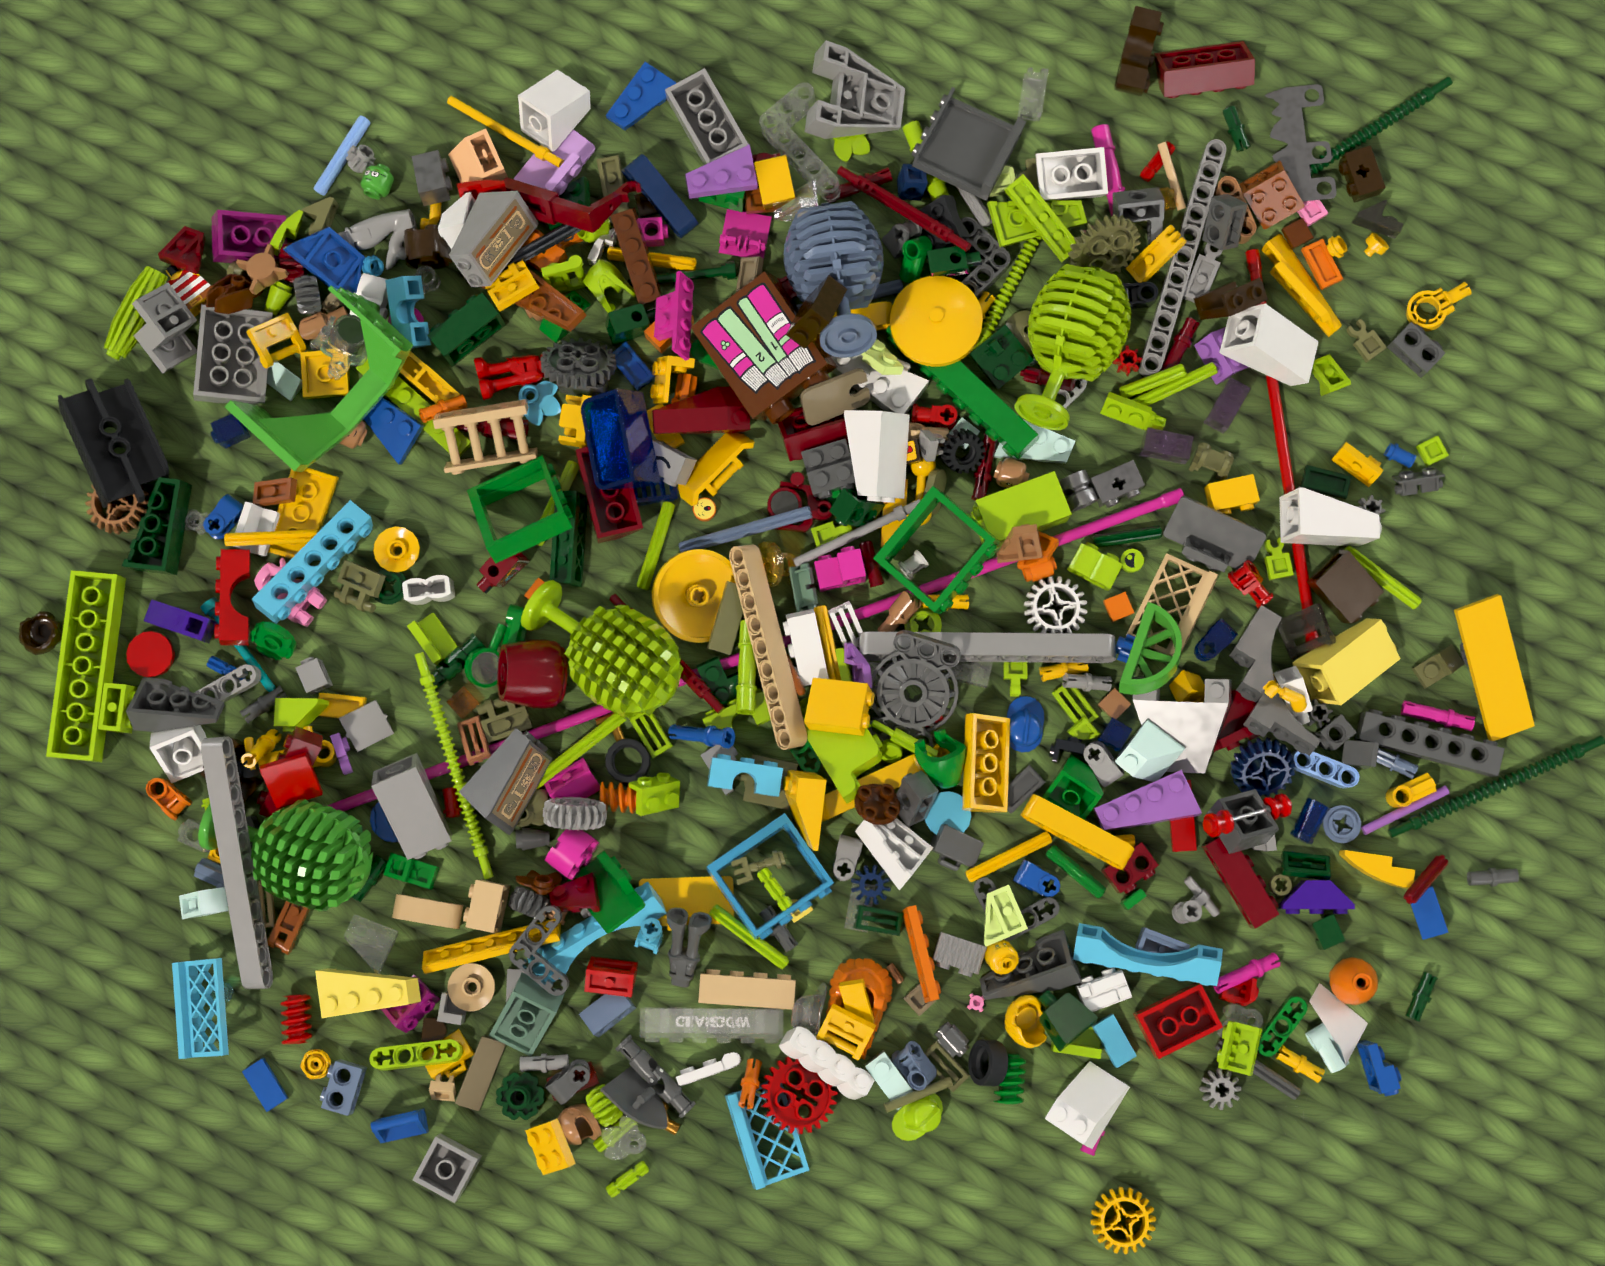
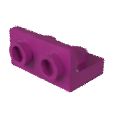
M415 974L411 977L418 978L421 1002L381 1009L391 1023L405 1033L414 1029L418 1022L428 1012L433 1010L435 1004L440 1000Z

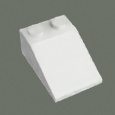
M1104 147L1035 154L1039 194L1045 201L1096 198L1108 194Z
M1089 1061L1056 1099L1045 1119L1083 1145L1093 1149L1130 1087Z

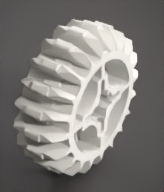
M1058 576L1056 583H1054L1052 577H1048V585H1046L1043 579L1039 581L1041 588L1033 585L1031 589L1035 594L1028 592L1026 595L1032 601L1024 602V606L1031 609L1026 610L1024 615H1032V618L1028 619L1027 623L1031 624L1035 621L1036 625L1032 629L1034 632L1039 627L1043 629L1041 633H1046L1047 631L1050 633H1063V631L1065 633H1072L1070 627L1075 631L1080 628L1076 622L1083 623L1085 619L1079 616V614L1085 615L1087 613V610L1080 608V606L1086 605L1087 601H1079V598L1084 593L1079 592L1076 594L1074 592L1078 588L1077 584L1070 588L1068 586L1071 580L1067 579L1064 584H1061L1062 577ZM1056 590L1066 593L1072 601L1061 600ZM1049 591V603L1042 605V607H1037L1039 596ZM1053 601L1056 606L1063 607L1059 609L1058 615L1055 613V610L1048 609L1053 605ZM1074 608L1071 621L1062 625V613ZM1039 614L1049 615L1055 626L1045 623Z

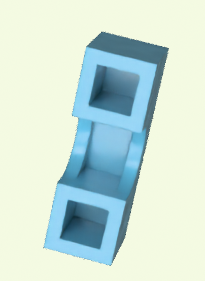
M401 276L385 280L392 326L413 344L412 349L431 345L430 339L427 336L429 334L428 322H419L414 314L416 302L424 299L421 276Z
M717 754V758H711L707 786L731 790L736 775L747 773L754 780V794L779 797L783 768H779L776 762L764 761L763 765L754 764L755 759L741 757L740 761H733L730 755Z

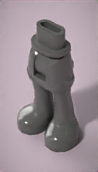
M672 908L667 912V923L672 930V945L668 951L670 963L669 976L672 977V985L689 987L690 980L694 977L696 965L700 961L698 953L700 938L702 934L709 930L712 918L704 912L694 913L690 917L688 945L684 947L683 938L688 921V913L682 908Z

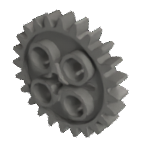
M570 338V342L561 340V344L553 343V347H547V351H543V356L541 357V372L544 373V377H549L550 382L557 381V386L564 383L565 388L574 385V388L578 389L582 385L587 389L589 384L596 387V382L604 384V379L610 380L611 375H614L616 370V355L613 354V350L607 349L606 344L600 346V341L592 343L591 339H588L586 342L582 338H579L578 341Z

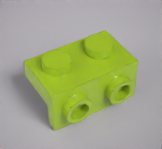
M658 773L655 777H640L637 781L629 782V788L636 790V814L644 816L679 807L680 780L671 777V774Z
M1228 1021V1024L1224 1026L1222 1031L1223 1047L1219 1049L1217 1054L1218 1068L1252 1076L1262 1028Z

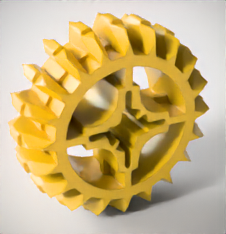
M1118 1187V1194L1116 1195L1111 1188L1109 1189L1111 1197L1107 1198L1102 1193L1101 1198L1104 1202L1101 1204L1099 1201H1095L1094 1203L1100 1209L1099 1211L1091 1210V1214L1098 1217L1090 1220L1092 1225H1098L1092 1232L1094 1235L1100 1234L1097 1238L1099 1243L1106 1241L1104 1247L1107 1250L1114 1244V1253H1118L1120 1247H1122L1123 1253L1128 1254V1247L1130 1246L1133 1252H1137L1136 1244L1139 1243L1144 1248L1146 1244L1142 1239L1144 1237L1148 1240L1152 1239L1147 1231H1155L1156 1229L1153 1225L1149 1224V1222H1155L1156 1217L1148 1215L1154 1211V1208L1152 1206L1146 1207L1149 1200L1147 1198L1140 1200L1142 1193L1139 1191L1133 1196L1132 1188L1129 1187L1126 1194H1124L1123 1187ZM1120 1202H1132L1140 1210L1124 1211ZM1113 1205L1114 1216L1104 1224L1106 1212ZM1120 1212L1126 1218L1128 1217V1219L1125 1220L1126 1228L1121 1223L1118 1224V1222L1121 1221ZM1142 1217L1140 1229L1133 1236L1132 1226ZM1111 1229L1113 1231L1122 1230L1126 1239L1113 1238L1106 1231Z

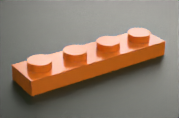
M916 905L909 906L902 910L904 913L903 918L924 1002L928 1003L940 999L941 989L939 982L934 979L933 971L935 970V965L932 957L928 955L929 941L927 935L923 934L922 914L920 910L917 911Z

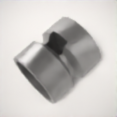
M1086 470L1073 473L1059 481L1063 493L1068 496L1066 501L1071 512L1085 508L1099 500L1094 488L1089 487L1091 481Z

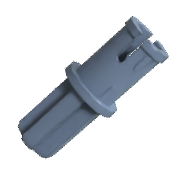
M1378 747V763L1388 767L1389 771L1394 770L1413 779L1419 767L1418 765L1400 758L1399 754L1394 755Z

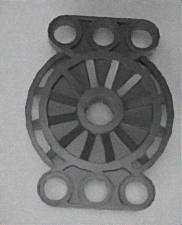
M902 630L894 637L893 645L896 651L884 657L872 674V688L870 689L877 694L879 705L877 706L874 699L873 709L878 716L870 719V725L873 720H876L894 731L896 728L903 729L907 734L916 739L919 736H926L929 739L928 745L932 747L934 738L930 731L943 725L950 718L957 705L959 694L958 681L951 667H955L959 663L961 652L954 644L908 630ZM902 636L908 637L911 641L910 646L906 648L901 647L897 642L898 638ZM929 643L933 646L934 651L928 655L924 654L920 649L921 645ZM947 650H952L956 653L957 657L954 661H947L944 659L943 653ZM892 658L893 662L885 669L881 668L885 662ZM878 673L880 675L878 686H873L874 679ZM950 676L954 683V690H950L948 680ZM917 685L921 688L922 693L915 695L914 699H911L906 687ZM954 697V702L951 708H947L949 698ZM942 715H945V717L942 720L935 723V721H937ZM872 727L868 728L872 736L877 734L880 741L891 738V736L883 732H874Z

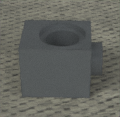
M1342 714L1336 715L1330 720V723H1326L1315 732V735L1321 740L1319 745L1324 750H1336L1357 733ZM1331 728L1336 729L1338 732L1336 741L1329 737V730Z

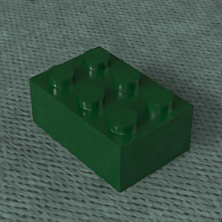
M483 293L471 296L464 307L452 311L446 321L442 324L437 323L427 335L451 367L455 366L506 326L499 312Z

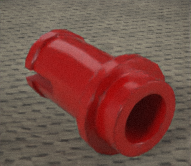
M443 789L445 804L443 814H446V818L459 817L462 808H459L458 795L455 794L457 789Z

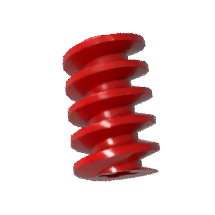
M308 994L283 996L287 1000L281 1002L280 1005L287 1007V1010L281 1012V1015L288 1017V1019L282 1021L281 1025L288 1026V1029L282 1031L281 1034L288 1036V1039L281 1041V1043H308L306 1040L311 1038L312 1034L305 1032V1030L312 1028V1024L305 1021L312 1018V1015L305 1013L306 1010L311 1009V1005L304 1002L311 999V996Z

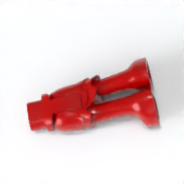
M540 354V358L537 355L512 356V358H506L507 361L494 364L487 363L482 357L474 358L483 400L492 398L495 392L516 385L525 386L540 381L544 377V373L541 372V357L543 354ZM507 372H511L513 374L512 376L500 379H487L492 376Z

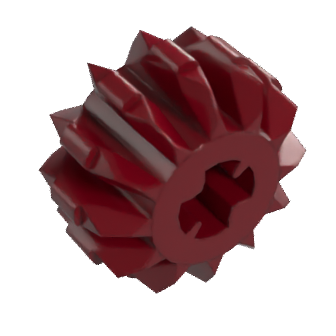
M289 243L284 244L280 249L279 264L280 268L286 269L288 272V277L284 278V280L293 283L295 278L307 275L308 270L283 250L285 246L292 244Z

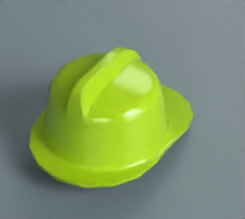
M934 1093L899 1109L892 1121V1130L895 1135L901 1140L912 1141L936 1129L940 1124L943 1111L942 1101L939 1096Z

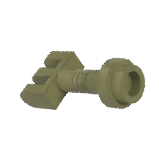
M774 850L772 851L773 856L750 864L747 857L732 861V867L742 866V868L733 871L734 875H745V877L736 880L737 885L754 881L752 873L765 867L768 868L776 865L777 869H781L782 865L786 864L783 852Z

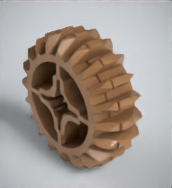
M93 484L91 485L94 492L87 493L91 500L85 503L91 508L86 512L88 515H93L90 520L93 523H97V528L101 530L105 528L107 533H112L114 530V533L117 535L121 534L122 530L130 533V526L134 529L138 528L136 522L141 521L143 513L146 514L147 510L144 509V506H147L148 500L138 503L133 494V504L128 501V496L118 499L119 502L121 501L126 505L120 504L115 506V504L110 502L108 503V517L106 518L103 513L102 503L96 494ZM144 484L141 485L142 490L145 488ZM143 491L145 498L148 497L149 493ZM130 511L126 517L121 519L123 513Z

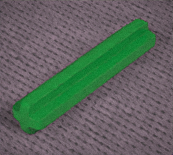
M1052 845L1048 849L1046 856L1093 896L1099 899L1105 893V886L1056 845Z

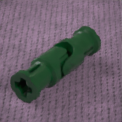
M473 633L470 634V638L461 647L457 646L435 667L436 670L431 673L435 678L433 684L437 686L436 692L446 681L450 682L456 674L465 668L466 659L472 651L486 647Z

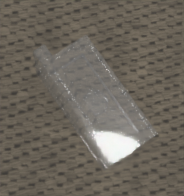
M811 180L795 190V199L774 211L775 220L792 222L799 209L818 206L816 181Z

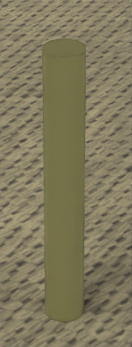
M950 1077L927 1085L923 1090H915L884 1103V1108L887 1113L953 1086Z

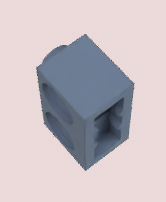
M342 1059L336 1060L334 1064L332 1063L327 1073V1077L330 1078L328 1086L323 1088L320 1096V1101H323L321 1108L346 1116L353 1114L367 1067ZM342 1069H347L350 1072L351 1077L349 1081H344L341 1078ZM335 1092H339L343 1096V1103L341 1105L334 1101Z

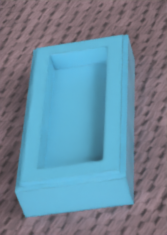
M1110 1014L1092 1025L1115 1068L1120 1067L1137 1056L1114 1014Z

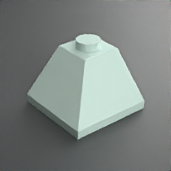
M1147 719L1120 751L1115 763L1133 777L1155 782L1163 776L1185 750V747Z

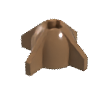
M267 244L264 253L255 254L249 261L238 259L236 261L238 267L247 271L251 278L252 284L249 290L255 295L264 288L272 286L277 281L288 277L287 270L279 268L275 261L274 248L271 244Z

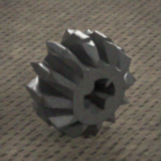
M308 275L295 278L293 283L298 311L301 314L320 312L322 305L317 278Z
M519 886L515 887L514 892L511 893L508 906L510 909L535 918L544 907L550 904V901L547 897Z

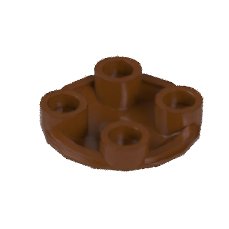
M869 784L859 787L854 798L858 814L865 821L876 825H885L894 821L900 812V801L894 793V788L890 784Z

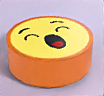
M706 497L698 499V505L693 506L695 517L704 522L713 519L716 514L715 503Z

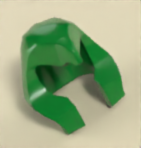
M939 729L934 731L936 743L940 747L947 749L950 753L943 757L928 756L925 740L919 739L914 743L915 756L930 781L937 787L947 789L956 786L961 780L966 759V746L948 736L945 729Z

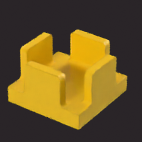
M566 395L565 400L567 404L562 405L559 426L565 428V436L559 435L558 441L562 445L579 448L588 447L591 444L597 409L596 403L592 396L583 395V397Z

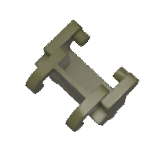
M1199 443L1188 470L1192 472L1193 470L1198 471L1202 466L1218 472L1215 478L1223 481L1228 476L1234 457L1228 451L1218 452L1212 450V447L1207 443Z

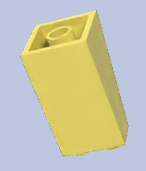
M1366 618L1292 663L1298 668L1304 679L1311 702L1313 699H1317L1318 703L1342 705L1399 661L1400 657L1397 653L1396 645L1392 642L1382 619Z

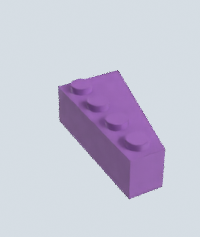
M1182 770L1094 808L1097 820L1102 830L1106 832L1196 817L1202 814Z

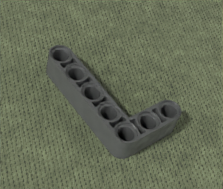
M964 217L961 219L963 225L970 227L973 231L969 234L970 237L966 239V241L971 243L969 251L971 253L980 251L982 265H978L961 283L966 285L976 298L979 299L982 293L987 291L1007 271L1011 258L1008 251L1004 247H999V243L977 221L971 217ZM985 242L989 248L981 250L977 244ZM995 258H1002L1005 264L999 266L993 260ZM983 273L988 275L989 280L983 282L977 276Z

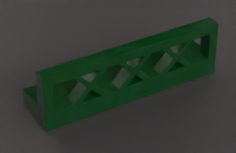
M563 491L568 502L566 504L573 515L570 518L573 528L552 537L550 580H555L559 584L582 587L588 502L586 495L583 493ZM554 504V513H556L558 511L556 505Z

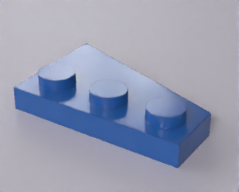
M644 62L608 111L606 118L623 130H627L644 118L653 108L666 102L665 89L676 84V82L647 62Z
M383 397L364 418L395 461L401 465L425 426Z

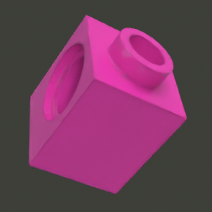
M662 217L638 218L647 247L665 246L664 238H668V225L663 224ZM651 228L658 230L654 236H649L646 232Z

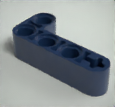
M640 154L621 170L628 182L636 181L640 184L643 195L680 239L699 224L645 155Z

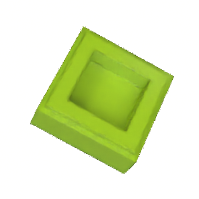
M1439 435L1416 446L1426 467L1449 456Z

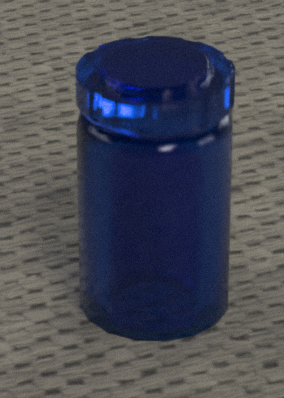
M1307 798L1294 824V830L1291 831L1290 835L1303 843L1312 845L1313 838L1316 837L1329 808L1316 800Z

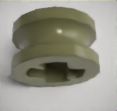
M1277 874L1270 878L1268 886L1273 894L1282 896L1290 892L1292 883L1289 877ZM1277 879L1278 881L1282 879L1285 881L1283 884L1285 889L1283 891L1282 889H1278V891L1275 889L1277 886L1275 881Z

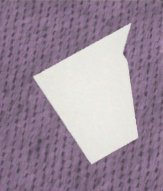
M1319 983L1309 1002L1335 1042L1340 1046L1345 1064H1347L1368 1023Z

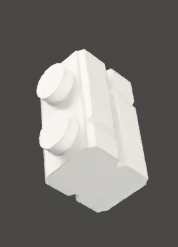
M1115 967L1101 971L1102 976L1093 979L1092 975L1081 978L1082 982L1075 986L1081 1003L1094 1012L1132 998L1122 970H1115Z

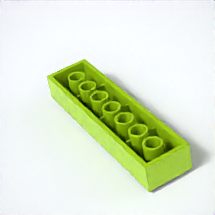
M71 570L46 757L102 762L106 731L98 729L104 683H113L126 578L122 576Z

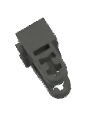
M1158 187L1114 192L1113 214H1116L1118 218L1123 215L1125 219L1129 218L1132 222L1147 221L1148 244H1150L1163 232L1164 198Z

